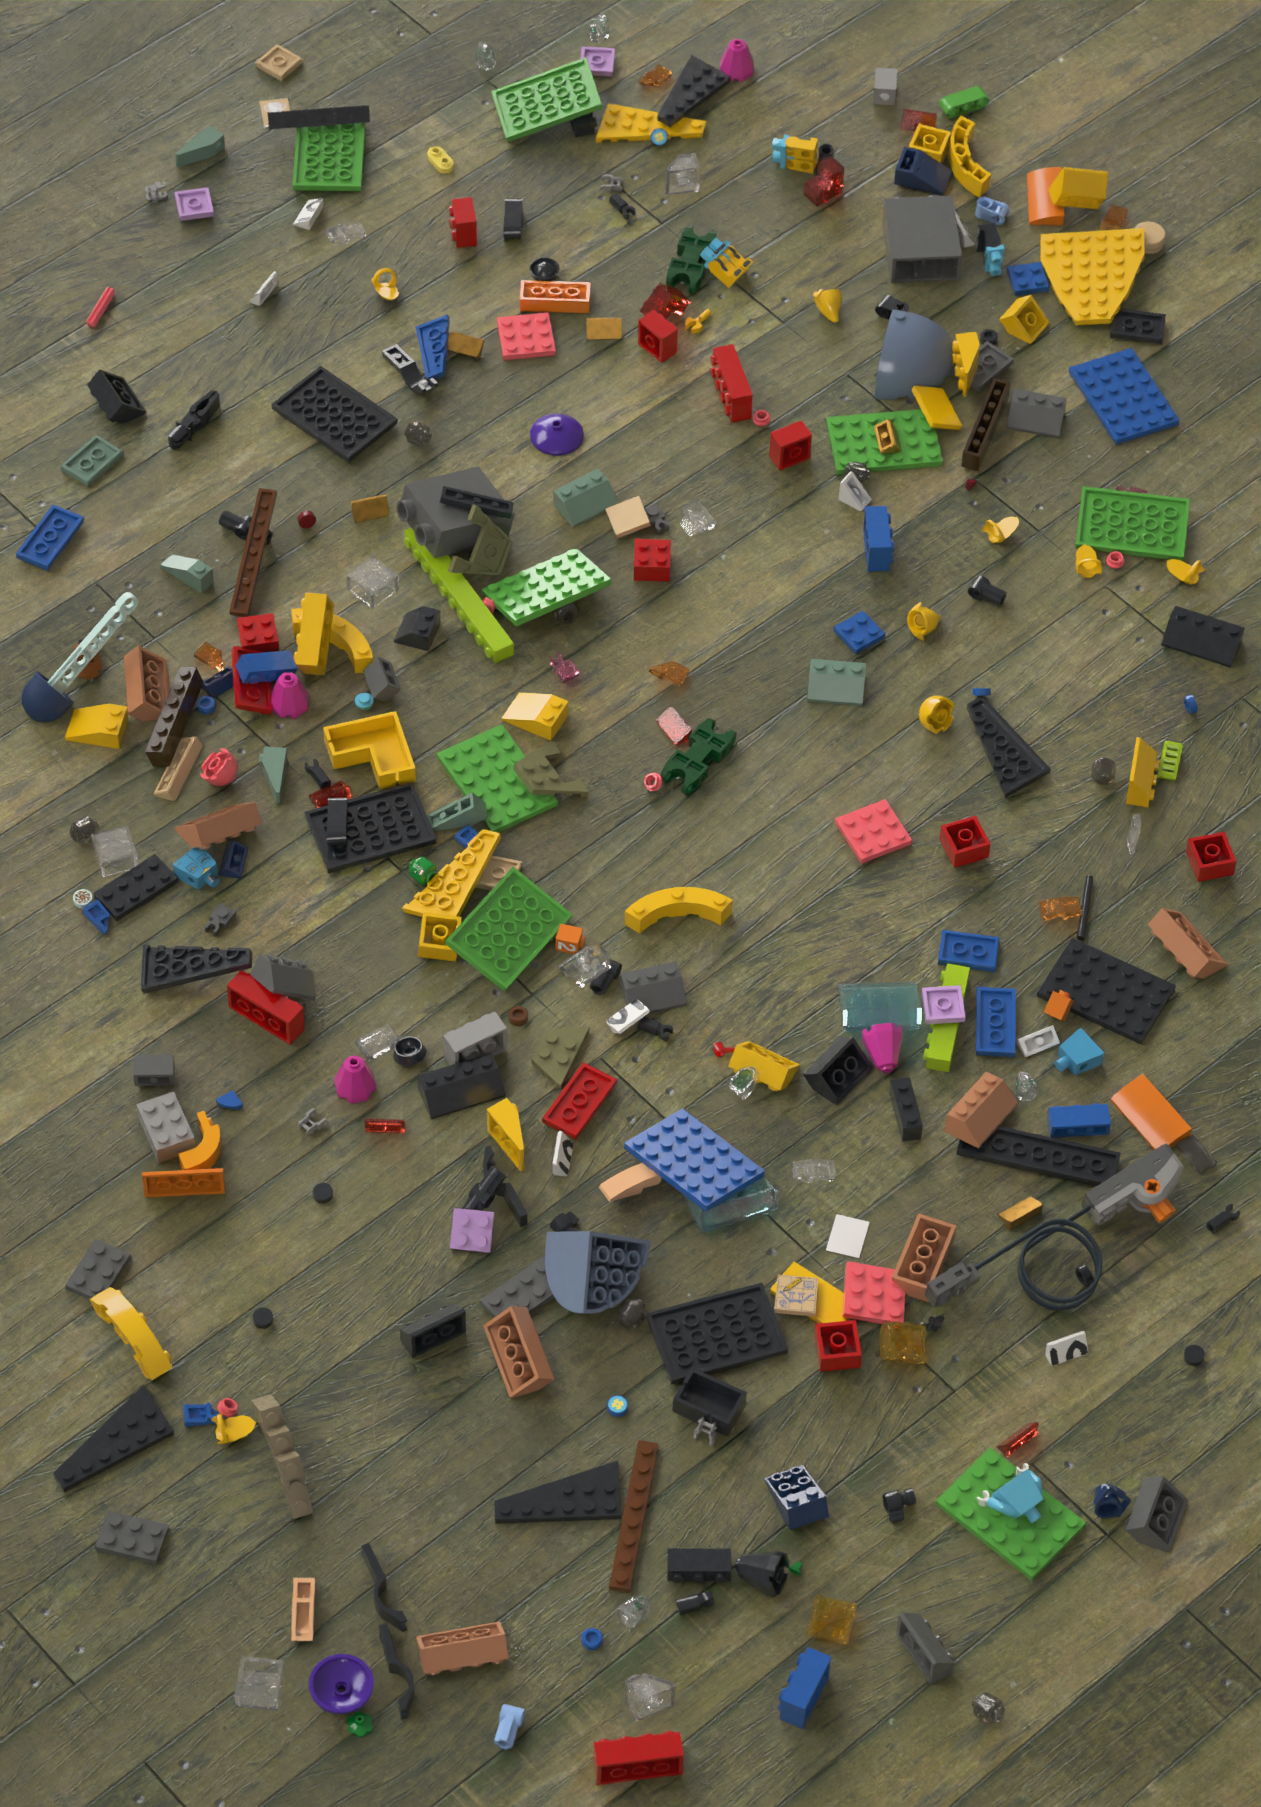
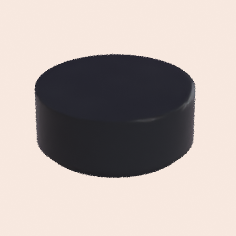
M986 329L981 332L980 342L982 344L986 341L993 345L997 343L998 335L994 330Z
M319 1183L313 1188V1198L316 1202L327 1203L332 1199L333 1189L329 1184Z
M1082 1264L1075 1269L1076 1276L1081 1284L1086 1286L1093 1282L1092 1273L1086 1265Z
M258 1308L253 1313L254 1325L260 1329L270 1327L273 1323L272 1311L268 1308Z
M1190 1345L1185 1349L1184 1360L1187 1364L1198 1366L1204 1361L1205 1352L1200 1346Z

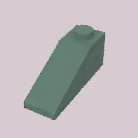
M208 125L175 153L176 166L181 167L215 156L225 147L224 134Z
M172 554L160 565V568L200 593H203L214 583L213 569L200 560Z
M264 746L263 754L259 756V765H262L264 777L276 803L280 804L287 766V748Z
M472 792L427 815L433 832L465 827L467 825L471 826L487 818L486 802Z

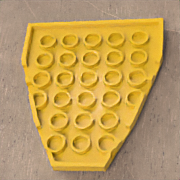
M1144 228L1041 234L1042 267L1046 271L1047 278L1050 279L1058 301L1061 305H1064L1067 314L1072 317L1074 324H1110L1114 319V315L1119 312L1121 303L1128 298L1135 282V276L1139 273L1140 264L1145 259Z

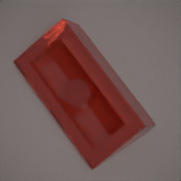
M904 109L901 129L916 131L918 124L936 128L937 114Z
M673 706L667 708L656 719L657 724L676 746L689 740L692 729Z
M343 781L336 782L308 795L316 808L327 806L328 798H347V800L352 798L349 786Z
M365 1119V1132L405 1133V1120Z
M1039 1423L1025 1424L1001 1442L997 1448L1006 1457L1010 1456L1037 1435Z

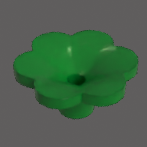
M361 1711L356 1712L354 1716H350L347 1719V1724L349 1725L348 1732L350 1734L364 1737L366 1733L373 1730L372 1717L368 1714L364 1715Z

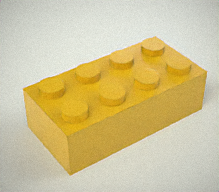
M305 593V598H302L301 601L303 613L299 617V627L301 628L300 634H297L296 637L298 650L294 653V663H296L303 674L325 675L335 605L327 594Z

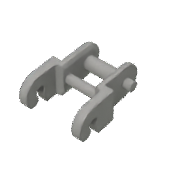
M608 174L602 176L603 181L607 178V182H611V184L601 185V191L604 188L607 193L622 191L621 184L624 182L623 178L613 177V175Z
M163 181V185L160 182H155L154 185L146 186L145 191L148 193L146 199L161 200L167 198V192H164V195L161 192H157L159 189L167 186L166 182Z
M315 1108L309 1110L298 1123L299 1128L303 1127L307 1130V1135L313 1134L316 1129H322L323 1123L327 1124L328 1122L326 1118L316 1123L310 1119L312 1113H316ZM310 1122L312 1126L309 1127L306 1123Z
M702 1417L701 1420H698L699 1425L694 1431L693 1438L697 1439L700 1431L706 1432L710 1438L709 1445L712 1446L717 1432H715L717 1429L716 1423L710 1424L704 1421L705 1418ZM703 1425L706 1426V1427H708V1428H710V1431L707 1430V1429H704V1428H703Z

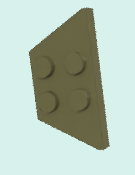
M589 1027L551 1028L545 1030L531 1059V1063L537 1069H540L547 1078L550 1077L556 1083L557 1088H562L589 1033Z

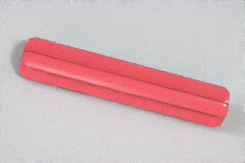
M107 287L86 321L88 327L94 328L115 295L113 288Z

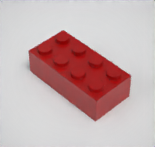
M734 345L713 348V355L710 356L712 364L710 375L711 378L715 379L716 391L720 392V402L725 405V415L729 416L731 423L751 419L753 394Z
M241 970L227 984L229 1008L291 1045L305 1030L303 1007L300 1003L293 1002L287 998L286 995L272 993L250 975L251 973Z
M666 1731L662 1734L653 1735L647 1733L640 1737L632 1738L624 1736L615 1740L601 1739L593 1744V1764L597 1785L683 1775L684 1753L680 1732Z

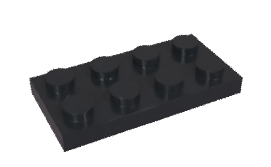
M154 854L93 894L94 898L98 899L110 915L118 921L178 883V877Z

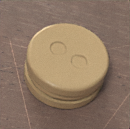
M1142 222L1135 227V229L1144 228L1146 254L1156 253L1163 248L1165 230L1162 226L1154 222Z

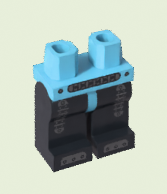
M995 223L978 225L975 248L977 252H982L984 270L985 272L990 271L991 276L1001 275L1004 246L1001 245Z

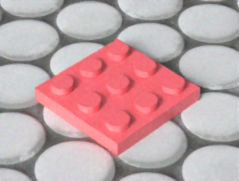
M549 312L497 317L503 360L556 355Z
M886 799L835 818V824L861 864L912 844V839Z
M847 1261L845 1265L842 1317L902 1327L904 1324L905 1292L892 1280L895 1269Z

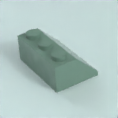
M599 469L553 491V505L573 528L604 513L606 508L618 504L609 480Z
M811 659L807 701L862 706L866 663Z

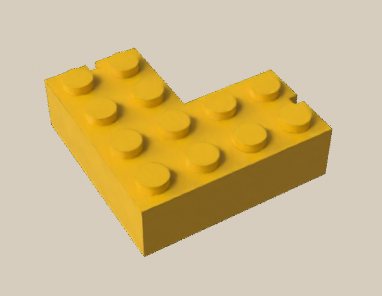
M396 711L323 727L324 742L333 769L370 762L379 790L395 787L396 783L403 785L416 782L415 765Z

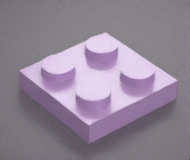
M582 47L580 59L587 58L593 76L613 77L615 48Z
M208 187L174 192L180 221L214 216Z
M961 985L922 988L921 993L926 1024L965 1022L966 1017Z
M454 1208L450 1249L491 1252L494 1212Z

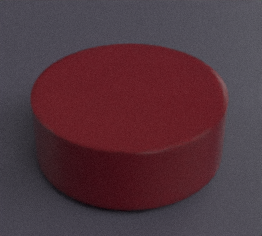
M303 511L298 515L297 521L301 528L307 529L316 523V517L312 511Z

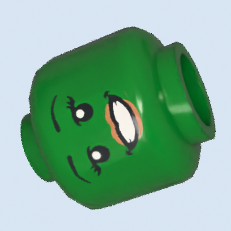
M425 857L413 859L409 864V876L421 885H426L437 874L436 865Z

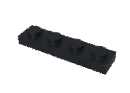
M446 486L442 487L440 503L467 510H471L472 505H477L484 514L511 519L514 502Z

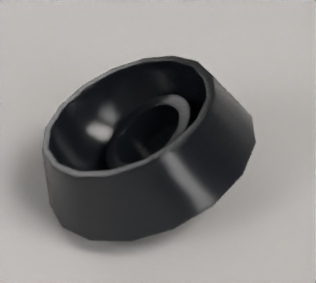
M541 257L531 262L529 269L534 280L553 281L559 272V265L551 258Z
M405 1037L395 1044L393 1058L400 1065H415L425 1058L427 1049L418 1038Z

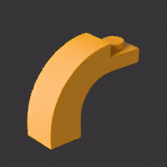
M205 1111L197 1113L198 1125L203 1135L202 1142L194 1149L179 1153V1162L182 1170L210 1169L219 1157L221 1151L219 1125H213L211 1117L207 1118Z

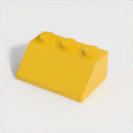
M1063 167L1048 189L1053 204L1056 206L1098 210L1106 198L1108 171Z
M1139 737L1136 738L1126 804L1148 807L1149 800L1154 798L1155 789H1151L1152 785L1156 786L1157 775L1154 774V771H1158L1160 760H1156L1157 752Z
M746 1041L736 1045L728 1066L733 1068V1072L739 1075L746 1074L751 1077L752 1081L756 1083L763 1082L768 1085L769 1089L779 1091L787 1088L798 1071L800 1064L753 1042Z

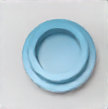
M360 693L355 697V704L360 710H368L373 705V697L368 693Z

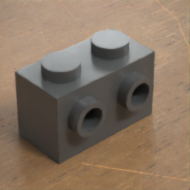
M377 657L363 670L366 677L365 680L371 690V696L375 700L387 703L401 690L391 662Z
M134 1055V1085L174 1086V1055Z

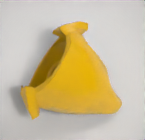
M820 289L818 292H814V302L818 310L830 321L838 322L839 309L842 302L841 291L838 289L826 291Z
M921 602L912 608L907 618L910 631L922 641H924V636L932 632L941 621V615L936 614L931 609L922 607Z

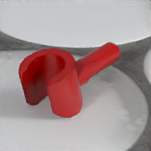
M716 1042L714 1044L715 1048H713L717 1057H722L726 1053L734 1052L735 1047H724L722 1042Z

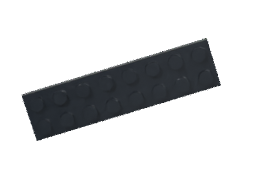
M998 1126L979 1148L960 1139L956 1155L1098 1186L1116 1175L1121 1153Z

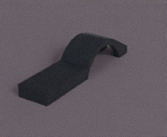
M397 344L382 351V357L401 374L406 385L413 392L425 393L427 390L438 386V382L433 378L429 382L423 378L415 361Z
M490 1145L485 1147L483 1177L491 1166L494 1165V1160L492 1159L494 1152ZM502 1183L495 1194L504 1197L520 1228L528 1225V1214L511 1183Z
M370 1544L361 1545L362 1557L375 1582L374 1604L376 1612L383 1620L400 1631L408 1630L405 1624L407 1619L403 1611L388 1609L381 1603L379 1597L382 1591L387 1588L386 1576Z
M384 1623L379 1625V1635L389 1673L398 1674L409 1685L404 1696L398 1699L401 1719H405L414 1697L413 1675L405 1664L397 1661L388 1624Z

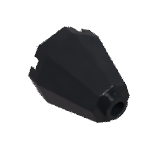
M780 1551L744 1554L741 1558L737 1559L735 1570H737L740 1578L766 1596L776 1597V1595L781 1594L787 1581L788 1574L784 1573L785 1567L789 1568L790 1562L787 1553Z

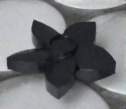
M930 1316L928 1319L929 1323L922 1324L921 1327L926 1328L927 1333L932 1329L936 1332L942 1327L941 1324L944 1321V1316L936 1318Z

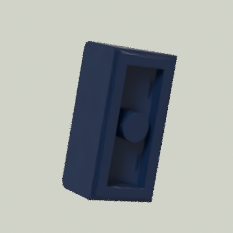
M227 666L204 680L202 689L210 697L215 698L234 686L233 668Z
M231 840L225 847L219 876L240 879L249 847Z

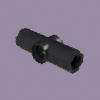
M223 511L219 519V525L234 531L240 539L247 540L252 517L245 516L243 518L229 511ZM271 530L268 531L265 545L271 542L273 531Z
M491 1166L481 1182L473 1186L468 1195L469 1199L461 1209L483 1211V1209L488 1208L495 1198V1192L507 1176Z

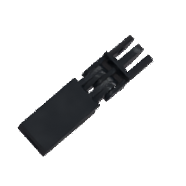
M209 391L189 408V411L180 423L175 422L176 427L168 434L169 446L172 450L179 449L187 440L192 441L191 435L207 425L220 406V397L217 391Z

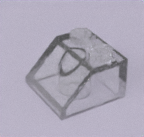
M696 153L678 155L666 168V196L699 192L700 166Z
M597 942L589 944L558 965V969L580 988L611 968L607 951Z
M647 1673L633 1675L625 1681V1702L635 1722L675 1706L674 1682Z

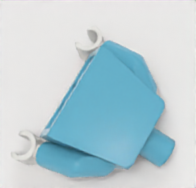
M1024 1463L1023 1470L1016 1467V1477L992 1493L993 1497H990L989 1492L985 1490L982 1491L984 1499L977 1497V1501L982 1507L988 1506L1015 1519L1025 1514L1029 1521L1033 1523L1041 1517L1035 1505L1043 1500L1042 1482L1037 1475L1029 1470V1465Z

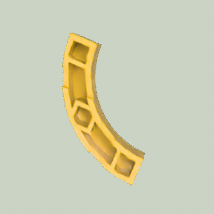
M960 116L951 134L948 160L957 180L968 191L980 198L989 189L991 173L983 169L977 162L974 163L971 159L968 144L973 138L975 123Z
M301 608L291 609L294 637L300 634L299 617L303 613ZM333 614L330 643L345 650L353 664L355 673H364L363 670L373 662L372 651L367 640L353 624Z
M674 887L663 889L646 895L625 910V925L640 934L650 925L658 922L660 918L696 914L700 918L710 920L721 926L732 914L733 900L725 895L703 888Z
M109 1287L90 1299L98 1317L108 1324L113 1323L114 1330L126 1345L130 1344L136 1354L133 1357L145 1378L153 1380L173 1368L170 1363L172 1361L170 1354L162 1349L146 1324L147 1320L143 1313H138L120 1290L116 1291Z

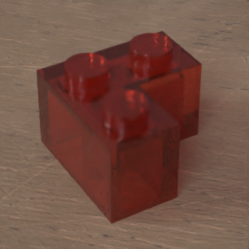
M832 156L818 163V175L804 183V196L817 207L822 203H826L829 199L840 195L843 192L845 167Z
M659 283L639 311L645 316L652 310H655L667 319L671 312L682 315L691 301L679 289Z

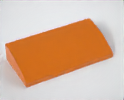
M1062 167L1043 168L1027 173L1029 225L1063 226L1064 206L1054 205L1048 190L1062 170Z
M521 280L520 311L589 313L590 283Z
M1144 1074L1124 1086L1110 1100L1153 1150L1166 1143L1170 1148H1173L1190 1138L1192 1128Z
M223 1168L142 1172L145 1198L225 1194Z

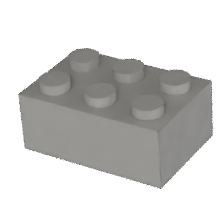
M495 1011L485 1014L480 1019L468 1022L463 1027L451 1030L444 1035V1058L449 1066L492 1053L494 1057L507 1051V1028Z
M174 1092L136 1104L138 1119L158 1163L179 1157V1153L195 1148L193 1133Z

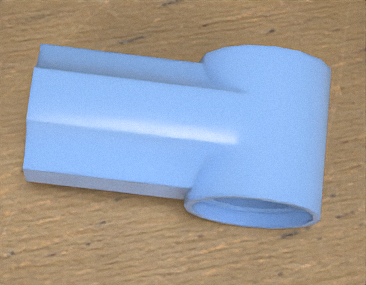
M503 1704L499 1716V1727L494 1740V1744L499 1746V1748L508 1749L513 1747L517 1730L521 1728L525 1709Z

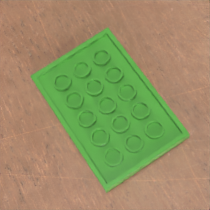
M586 57L491 91L507 142L603 108Z
M365 123L297 128L293 190L361 191Z
M921 409L826 417L836 475L849 474L850 472L865 473L942 466L943 460L936 428L930 427ZM890 419L895 425L901 452L881 454L874 426Z
M1082 486L1075 548L1078 549L1086 544L1092 547L1094 551L1110 553L1116 551L1127 555L1183 561L1190 499Z
M575 548L548 561L539 563L532 568L522 570L511 577H506L495 584H490L488 587L481 589L484 597L493 600L495 607L515 626H519L612 585L610 577Z
M502 724L437 753V759L461 793L466 796L473 792L486 802L487 818L482 820V822L489 831L499 833L558 806L557 799L552 795H531L513 770L514 764L523 759L525 755Z
M512 867L446 939L445 944L505 992L558 933L560 924H566L572 917V914L516 868Z
M989 1448L936 1500L935 1505L1032 1581L1085 1528L1086 1522L1043 1488V1500L1035 1505L1041 1517L1033 1523L1029 1521L1025 1514L1015 1519L988 1506H980L977 1497L984 1499L982 1491H988L989 1496L993 1497L992 1493L1016 1477V1467L992 1448Z

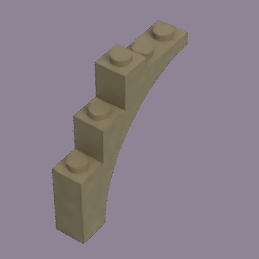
M271 1394L251 1400L256 1420L265 1435L273 1455L292 1518L295 1519L313 1513L300 1456L294 1449L290 1430L284 1423L279 1403Z

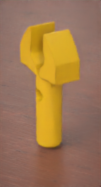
M709 309L705 310L696 319L688 317L685 322V330L693 326L691 334L701 332L703 329L701 323L712 314Z

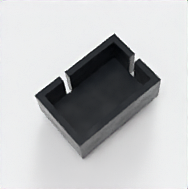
M691 1367L683 1381V1385L680 1386L673 1398L672 1412L696 1423H699L698 1420L704 1417V1421L710 1424L716 1423V1432L728 1437L746 1406L747 1392Z

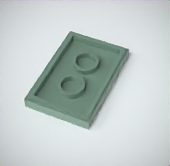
M95 435L61 465V470L88 487L124 456L123 451Z

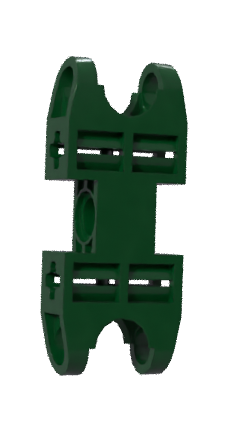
M688 225L682 232L677 244V255L682 257L681 259L672 257L668 266L666 289L671 290L677 284H685L689 287V294L695 295L705 277V267L701 262L706 260L700 254L716 238V231L708 232L705 236H698L693 232L694 227Z
M711 718L706 719L690 734V749L686 753L677 749L667 760L660 775L662 782L667 783L674 779H680L684 782L681 792L685 795L691 794L708 777L707 764L711 760L720 764L730 752L735 743L737 732L730 730L722 734L715 733L713 729L716 721Z

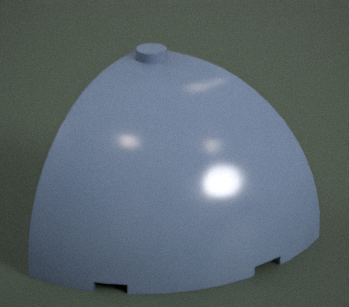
M892 309L883 342L874 398L897 400L898 397L905 396L913 398L915 397L912 392L914 386L936 388L940 386L943 380L952 374L956 366L952 364V354L954 353L952 342L954 341L948 332L924 316Z
M591 1231L547 1232L545 1270L548 1284L554 1297L565 1309L575 1313H600L603 1310L615 1307L630 1294L638 1283L641 1268L647 1262L650 1241Z

